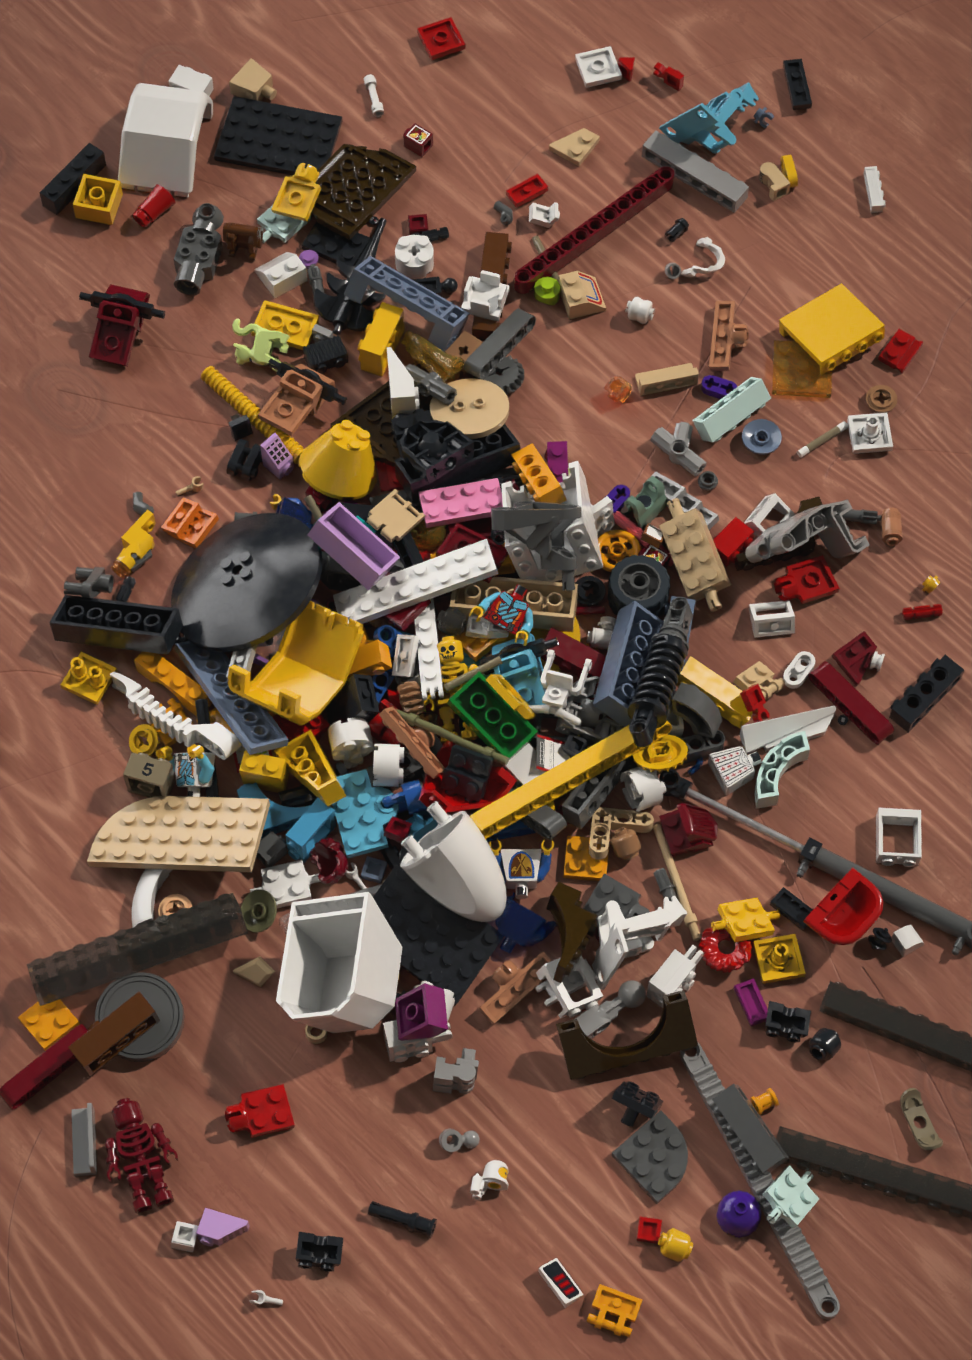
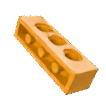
M533 443L511 454L514 459L512 466L522 483L526 484L525 486L535 502L561 504L567 501L561 485Z

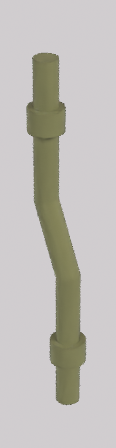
M396 709L408 725L412 727L417 726L430 731L456 745L494 758V761L507 765L509 762V757L495 752L493 748L488 746L482 747L437 725L420 719L416 714H408Z

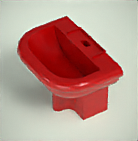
M852 868L820 901L803 922L832 944L842 946L853 944L878 920L883 911L884 901L878 888L856 869Z

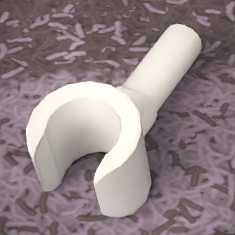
M351 863L353 871H347L346 877L354 879L361 889L367 888L358 876L356 864Z
M262 1290L251 1291L259 1296L258 1301L249 1300L252 1304H262L263 1302L281 1306L283 1304V1300L266 1296Z

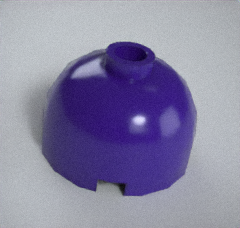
M738 1190L730 1192L722 1198L718 1204L716 1217L718 1225L725 1233L741 1238L749 1236L756 1231L761 1222L762 1212L759 1202L753 1195Z

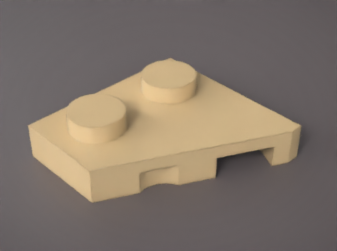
M583 128L551 143L549 150L580 166L598 144L600 136Z

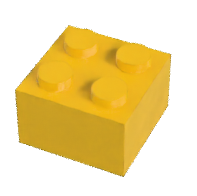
M83 174L73 203L75 218L113 225L123 196L121 182Z

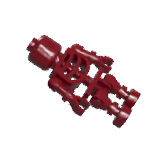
M130 1098L118 1100L117 1105L112 1109V1116L116 1128L122 1131L116 1132V1140L108 1138L105 1142L108 1153L106 1163L109 1164L107 1171L108 1180L110 1183L112 1182L110 1176L113 1170H115V1173H118L119 1181L122 1177L118 1168V1162L120 1161L116 1153V1149H118L122 1158L136 1160V1163L123 1167L125 1173L128 1174L129 1186L134 1191L132 1196L136 1200L132 1204L136 1214L152 1209L150 1198L145 1197L146 1192L142 1190L141 1184H144L143 1179L150 1178V1181L154 1180L155 1182L154 1190L158 1193L154 1195L158 1207L174 1202L172 1191L166 1190L168 1186L163 1180L164 1172L162 1166L159 1165L161 1163L159 1156L150 1159L145 1158L146 1155L154 1150L156 1146L154 1137H156L158 1148L163 1150L165 1162L170 1165V1161L167 1159L169 1156L168 1152L175 1155V1159L178 1161L176 1151L170 1146V1139L166 1138L164 1130L159 1123H154L151 1126V1130L147 1123L141 1124L144 1117L140 1104L137 1101L130 1100ZM150 1142V1144L145 1149L142 1148ZM123 1150H133L134 1153H127ZM147 1168L148 1173L141 1174V1169Z

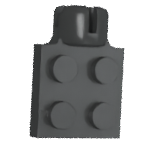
M606 874L602 876L583 907L584 910L598 915L597 919L603 915L606 910V904L609 901H616L625 919L650 912L649 909L639 904V900L642 897L641 894Z

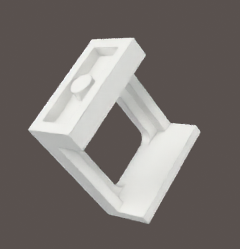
M582 956L577 964L573 963L574 968L572 972L578 971L591 992V997L579 1002L572 1001L563 982L559 983L553 980L561 958L544 964L536 972L539 980L547 978L563 1008V1011L559 1014L560 1018L565 1016L572 1018L581 1013L582 1009L586 1008L588 1010L592 1006L598 1005L597 1002L603 997Z

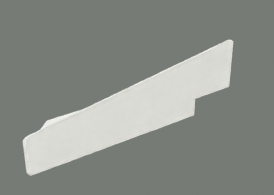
M830 706L741 726L739 736L746 754L764 747L765 752L770 751L782 739L802 731L806 732L807 740L823 736L835 715L836 707Z

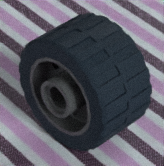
M632 555L618 562L611 570L608 583L607 598L609 600L608 604L613 610L612 612L618 615V611L621 608L636 601L656 617H659L665 611L669 598L670 577L666 568L659 561L645 555Z

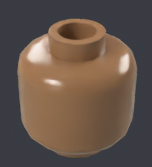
M626 827L614 831L615 835L610 839V843L616 857L623 858V860H630L636 857L641 849V843L636 832L632 829H626Z

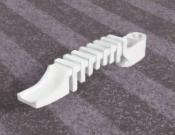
M114 671L110 673V677L113 680L112 687L126 695L129 702L128 708L132 710V713L135 715L139 714L142 720L146 718L147 723H153L157 729L161 728L164 734L168 732L169 737L172 739L175 737L177 742L182 743L184 741L187 747L194 743H200L223 760L241 747V742L237 736L218 722L191 725L192 720L189 717L183 722L180 715L173 718L174 713L172 711L166 713L164 706L159 708V702H154V696L149 695L150 689L146 687L138 693L137 691L142 688L141 685Z

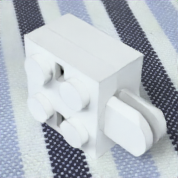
M694 945L689 948L685 955L675 949L649 981L647 997L663 1008V995L682 990L689 991L695 982L693 979L696 976V965L703 957L704 952L699 950L694 955L697 949Z
M397 1020L383 1023L384 1039L390 1062H403L408 1057L416 1056L421 1058L429 1055L430 1052H433L432 1043L446 1041L453 1037L450 1031V1023H448L447 1031L433 1038L404 1041L398 1040Z

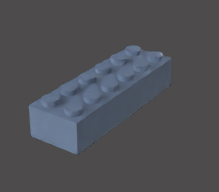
M636 601L618 611L593 701V706L623 727L629 725L632 721L628 716L627 710L632 702L652 642L651 638L654 634L659 633L660 628L664 624L661 619Z

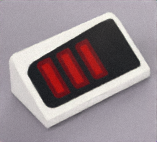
M557 1258L539 1267L538 1272L565 1308L584 1295Z

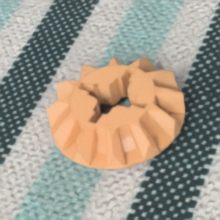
M172 894L165 897L158 909L162 922L169 927H180V925L187 924L193 912L191 901L181 894ZM174 904H176L178 910H182L179 911L177 918L174 916V913H170L173 911Z

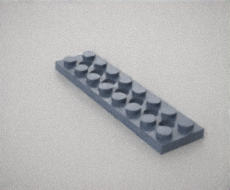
M190 641L175 644L176 653L249 755L288 745L289 739L266 709L243 699L230 690L226 675L231 660L225 652L205 650L197 647Z

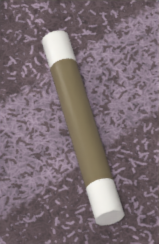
M845 421L838 424L797 451L798 456L802 458L847 429L848 424Z

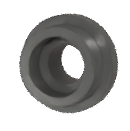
M705 471L698 477V485L703 490H713L718 484L717 476L711 471Z

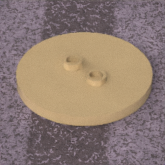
M467 378L448 383V385L457 390V395L450 405L435 397H432L430 402L432 420L448 421L470 439L485 437L496 432L505 424L509 416V400L506 393L496 384L483 379Z

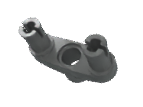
M77 567L75 572L76 580L86 581L83 583L66 581L64 583L65 595H81L83 598H94L101 592H112L113 575L105 574V567H94V569Z

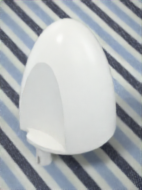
M437 801L432 803L427 808V811L437 821V827L428 832L418 842L412 835L402 841L401 845L404 846L408 853L402 859L400 866L426 893L456 914L480 922H489L499 918L506 907V886L502 871L491 847L466 811H460L451 816L443 810Z

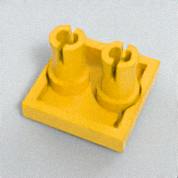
M80 652L78 657L71 660V668L60 686L62 689L98 705L112 682L110 673L113 671L117 673L118 670L116 667Z

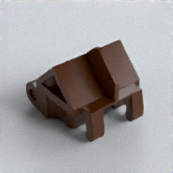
M232 222L224 223L223 241L227 243V249H230L228 256L235 257L238 248H245L249 250V260H255L258 248L261 249L264 227Z

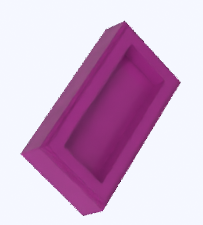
M753 978L734 985V991L750 1027L765 1022L768 1009L755 979Z

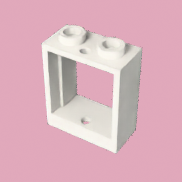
M878 808L876 814V863H882L885 866L903 864L906 867L919 865L922 857L921 810ZM883 824L913 826V854L883 852Z

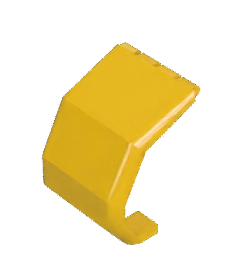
M312 601L286 627L278 651L252 681H250L251 672L237 665L230 666L228 671V686L232 692L298 725H304L318 717L346 684L364 634L363 624L349 619L348 624V617L334 611L331 612L330 609L316 604V608H314L315 603Z

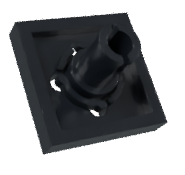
M624 1081L612 1096L613 1100L627 1106L621 1122L633 1127L639 1113L652 1119L660 1110L664 1101L659 1099V1095L651 1091L645 1092L639 1089L640 1087L636 1083Z

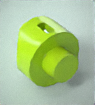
M552 277L540 278L534 286V298L541 303L555 305L560 298L559 282Z

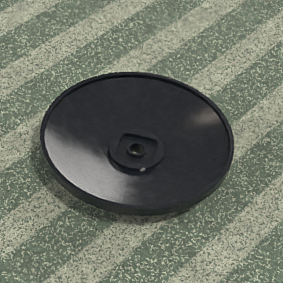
M261 513L233 521L206 538L183 564L172 590L171 607L179 609L183 624L181 633L192 644L205 650L233 652L261 644L288 627L306 608L321 578L323 566L322 551L320 546L307 535L310 529L303 522L289 515Z

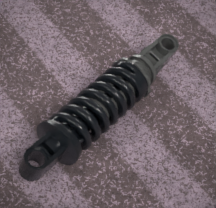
M677 597L670 602L663 626L660 628L659 633L652 636V642L632 702L627 710L628 716L632 720L629 730L635 745L638 747L650 745L656 728L662 727L666 723L667 710L670 707V702L676 689L675 685H677L681 668L688 655L689 644L687 643V634L693 614L685 597Z

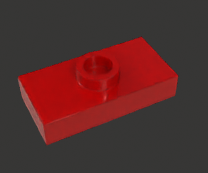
M536 174L506 190V196L518 208L546 193L548 186L539 174Z

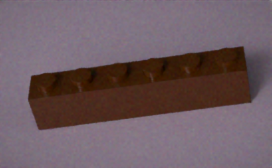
M486 232L480 274L482 270L499 274L500 283L507 285L508 274H505V269H509L510 258H507V253H511L512 250L509 234ZM474 315L472 335L479 340L485 341L501 323Z

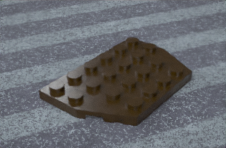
M343 144L317 170L319 176L316 184L320 185L321 191L311 213L319 224L350 240L416 172V165L386 149L379 148V151L368 150L366 146Z
M421 358L411 364L427 373L435 372ZM389 381L330 424L332 428L343 420H349L354 425L370 433L369 439L374 460L395 467L394 460L401 458L391 430L392 409ZM419 392V409L430 411V402L433 396L425 397Z

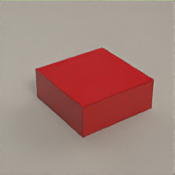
M640 1217L637 1241L658 1244L662 1220Z

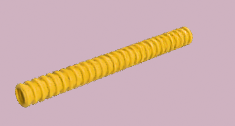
M213 366L204 369L201 374V380L205 381L219 396H222L239 414L247 415L251 424L264 434L266 438L276 433L293 456L294 463L299 466V458L304 447L299 445L287 433L258 419L261 409L249 400L247 396H244L236 386L232 385Z

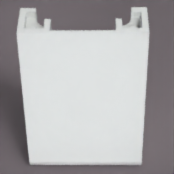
M579 461L569 463L570 474L567 476L566 473H563V482L559 483L567 501L561 504L581 506L582 517L575 519L564 531V548L576 556L577 569L574 570V576L603 568L586 478ZM511 481L501 484L503 507H514L515 502H535L533 496L529 492L527 493L524 485L520 486V491H517L512 487ZM504 531L505 548L520 579L549 582L562 580V570L541 569L540 554L535 550L529 549L526 544Z

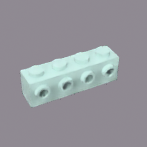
M750 377L692 421L702 440L716 442L727 431L735 429L739 422L748 419L755 410L763 408L766 402L771 399V396L761 378Z

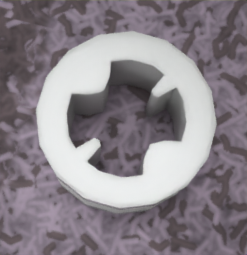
M875 651L870 669L876 668L880 672L885 654L879 655Z

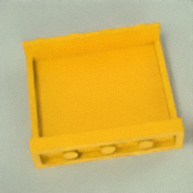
M841 283L779 319V333L783 337L790 335L820 365V374L823 375L828 371H832L841 363L847 362L858 353L864 352L873 344L882 341L885 336V325Z

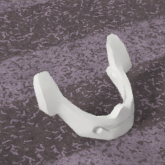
M708 237L697 240L696 246L705 247L713 252L717 258V263L709 268L693 266L683 270L681 275L694 277L696 273L706 274L721 269L725 263L722 249L712 244V240Z

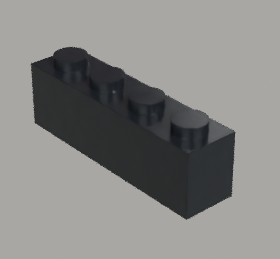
M88 143L39 192L42 206L58 215L76 197L83 174L96 176L106 166L104 152Z

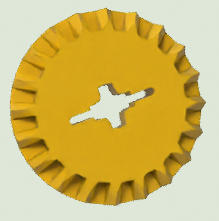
M667 734L660 740L633 754V759L638 767H642L643 770L649 769L651 773L654 771L660 773L662 770L668 772L670 768L676 769L677 765H682L683 761L687 760L688 748L682 739Z

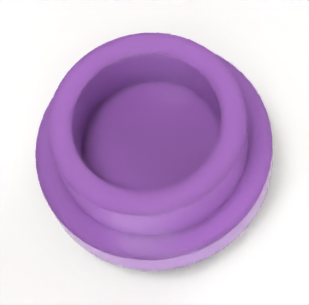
M305 250L300 254L299 259L309 269L311 264L316 265L318 263V254L313 250Z

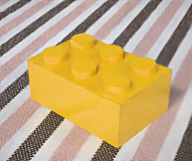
M384 302L381 303L379 309H375L373 321L367 325L366 336L358 344V350L360 351L358 361H360L361 370L383 377L388 366L387 347H391L395 352L405 331L404 309Z

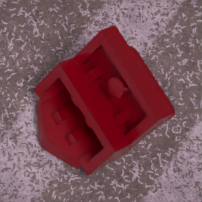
M680 803L677 804L678 810L659 816L672 857L690 850L697 852L714 846L713 841L717 839L718 824L708 810Z

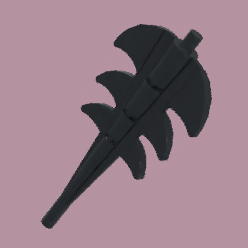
M384 218L379 219L373 236L355 266L347 265L340 260L336 261L338 271L347 280L336 278L327 273V284L337 296L327 295L317 288L314 291L313 302L315 309L324 320L333 323L335 327L333 333L336 335H340L341 331L346 329L360 332L365 331L367 325L373 321L374 312L365 309L363 305H376L386 297L383 293L374 292L360 304L344 295L354 268L369 256L376 257L380 237L387 222Z

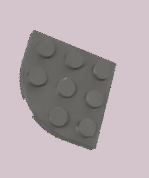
M661 1110L612 1152L614 1159L656 1204L678 1186L685 1174L688 1162L687 1145L682 1133Z

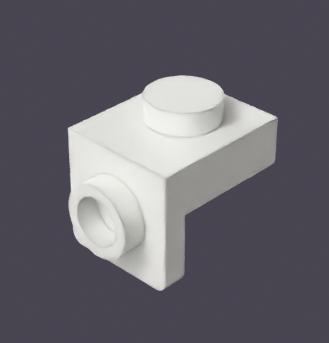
M554 202L551 207L532 203L529 206L530 223L550 228L559 220L560 211H558V203Z

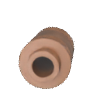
M886 508L881 514L882 541L889 546H895L903 539L901 513L896 508Z

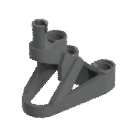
M524 501L515 502L514 507L491 508L492 530L506 531L526 544L529 549L535 550L540 554L541 569L562 570V590H575L574 570L577 569L576 556L564 548V531L575 519L582 517L581 506Z

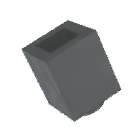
M273 831L260 841L256 857L266 868L272 867L288 854L286 840L281 835L277 836Z

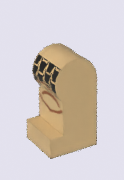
M771 162L762 164L759 180L770 189L769 197L771 200L775 201L789 194L790 182L777 166Z

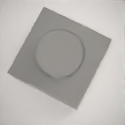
M315 324L312 329L313 340L318 343L330 337L332 338L333 331Z

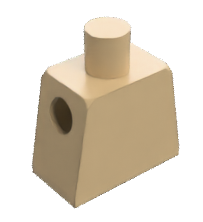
M250 59L229 81L231 94L238 97L261 101L264 96L273 100L277 94V90L272 88L271 74L253 59Z

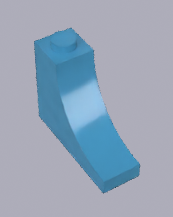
M257 783L244 784L237 789L238 798L268 799L261 792ZM269 799L270 807L261 839L265 838L272 831L277 834L291 829L311 805L293 808L279 805Z

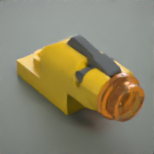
M148 509L121 537L124 548L111 566L114 573L121 578L137 570L152 557L151 550L154 548V540L148 533L153 530L156 523L154 514Z

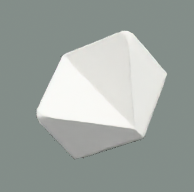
M177 1221L171 1248L193 1252L197 1237L196 1232L199 1226Z

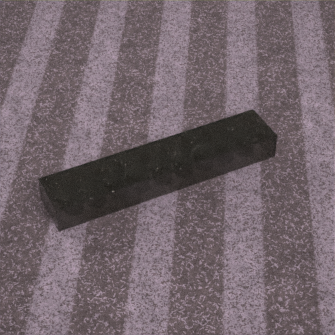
M222 894L217 899L202 901L194 907L182 908L176 913L168 916H159L156 920L139 923L133 928L119 930L113 935L96 938L93 942L87 944H78L73 949L64 952L58 951L44 959H35L27 964V968L38 1002L42 1006L245 935L248 931L234 894Z

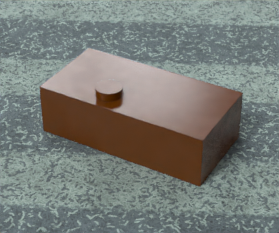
M139 991L102 1021L98 1020L90 1025L89 1031L68 1048L91 1076L156 1025L160 1019L156 1011Z

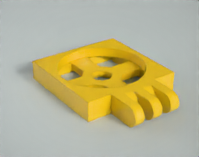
M490 674L485 679L513 710H517L523 718H535V712L528 706L530 704L502 675Z

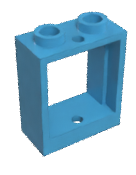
M317 798L286 833L288 854L297 861L299 859L305 863L311 856L310 851L315 847L314 844L318 843L321 839H326L336 827L335 809L325 805Z

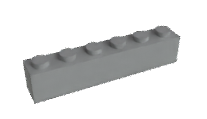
M655 131L643 144V158L660 168L663 166L672 168L676 178L735 213L748 198L749 186L743 181L735 179L728 172L722 171L713 163L707 162L698 154L684 148L682 144L669 139L667 135Z

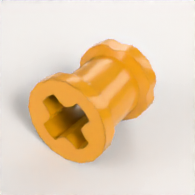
M768 1088L767 1092L757 1097L753 1096L750 1098L751 1104L759 1115L772 1106H779V1101L771 1088Z

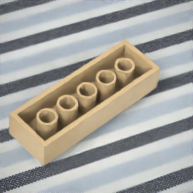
M494 576L490 583L480 580L453 590L449 606L450 616L455 617L452 621L467 622L472 608L478 606L485 598L496 592L501 593L503 590L512 594L518 584L528 590L522 601L530 605L529 608L533 612L532 628L550 630L553 627L558 631L573 632L578 599V584H575V590L564 591L560 582Z

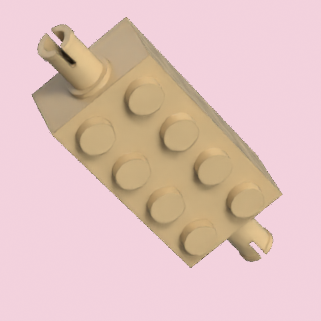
M679 498L672 499L673 503L668 501L667 505L673 518L659 525L679 577L688 598L696 600L695 602L706 598L710 611H717L716 607L721 609L723 606L716 592L731 585L703 514L696 508L684 513Z

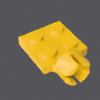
M300 163L292 177L285 176L271 208L272 212L307 222L321 191L320 185L316 184L319 176L317 168L310 164L307 165V168H304L306 163Z

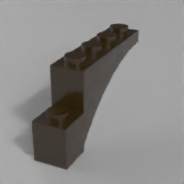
M820 497L800 501L799 510L796 514L823 505ZM812 536L808 542L792 551L773 555L768 559L755 563L750 562L746 558L745 552L737 554L735 559L736 570L747 571L759 565L767 566L775 561H787L799 555L807 556L814 552L816 541L814 536Z
M558 882L552 891L546 908L553 915L561 938V959L553 980L559 983L563 981L565 976H570L574 968L573 963L577 964L581 957V949L586 950L590 941L589 936L593 937L598 928V925L595 924L598 915L581 908L582 901L579 900L582 892L561 882Z

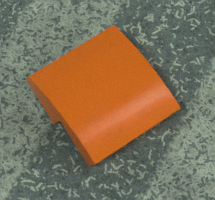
M182 498L161 526V529L175 539L193 548H197L217 523L219 517L216 513L202 509L199 503Z

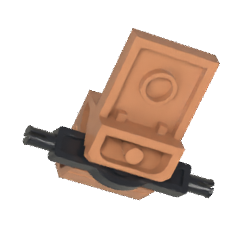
M271 358L267 365L277 370V375L282 378L279 381L280 386L259 412L258 419L293 436L308 414L314 416L325 401L332 402L335 400L344 405L347 397L337 393L338 389L335 388L334 380L303 364L293 366L285 361L279 363Z

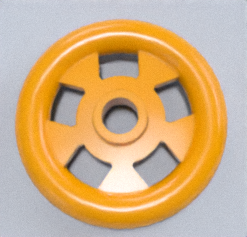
M610 530L598 537L600 552L602 547H608L607 554L601 553L603 569L609 572L615 567V565L607 562L609 558L617 561V564L626 558L627 555L629 557L632 555L638 556L641 550L637 538L627 531ZM618 538L619 541L611 543L610 539ZM628 542H629V543L632 545V547H633V548H631V549H629V550H627V547L624 545V544H626V543H628Z

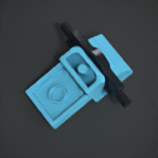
M530 633L526 646H523V639H518L517 643H515V639L492 646V656L481 659L480 664L477 666L479 667L500 656L503 664L484 674L489 675L495 672V674L502 675L530 705H546L542 703L546 690L542 687L540 681L543 672L540 656L546 655L548 649L559 646L557 637L544 642L543 638L535 640L534 635Z

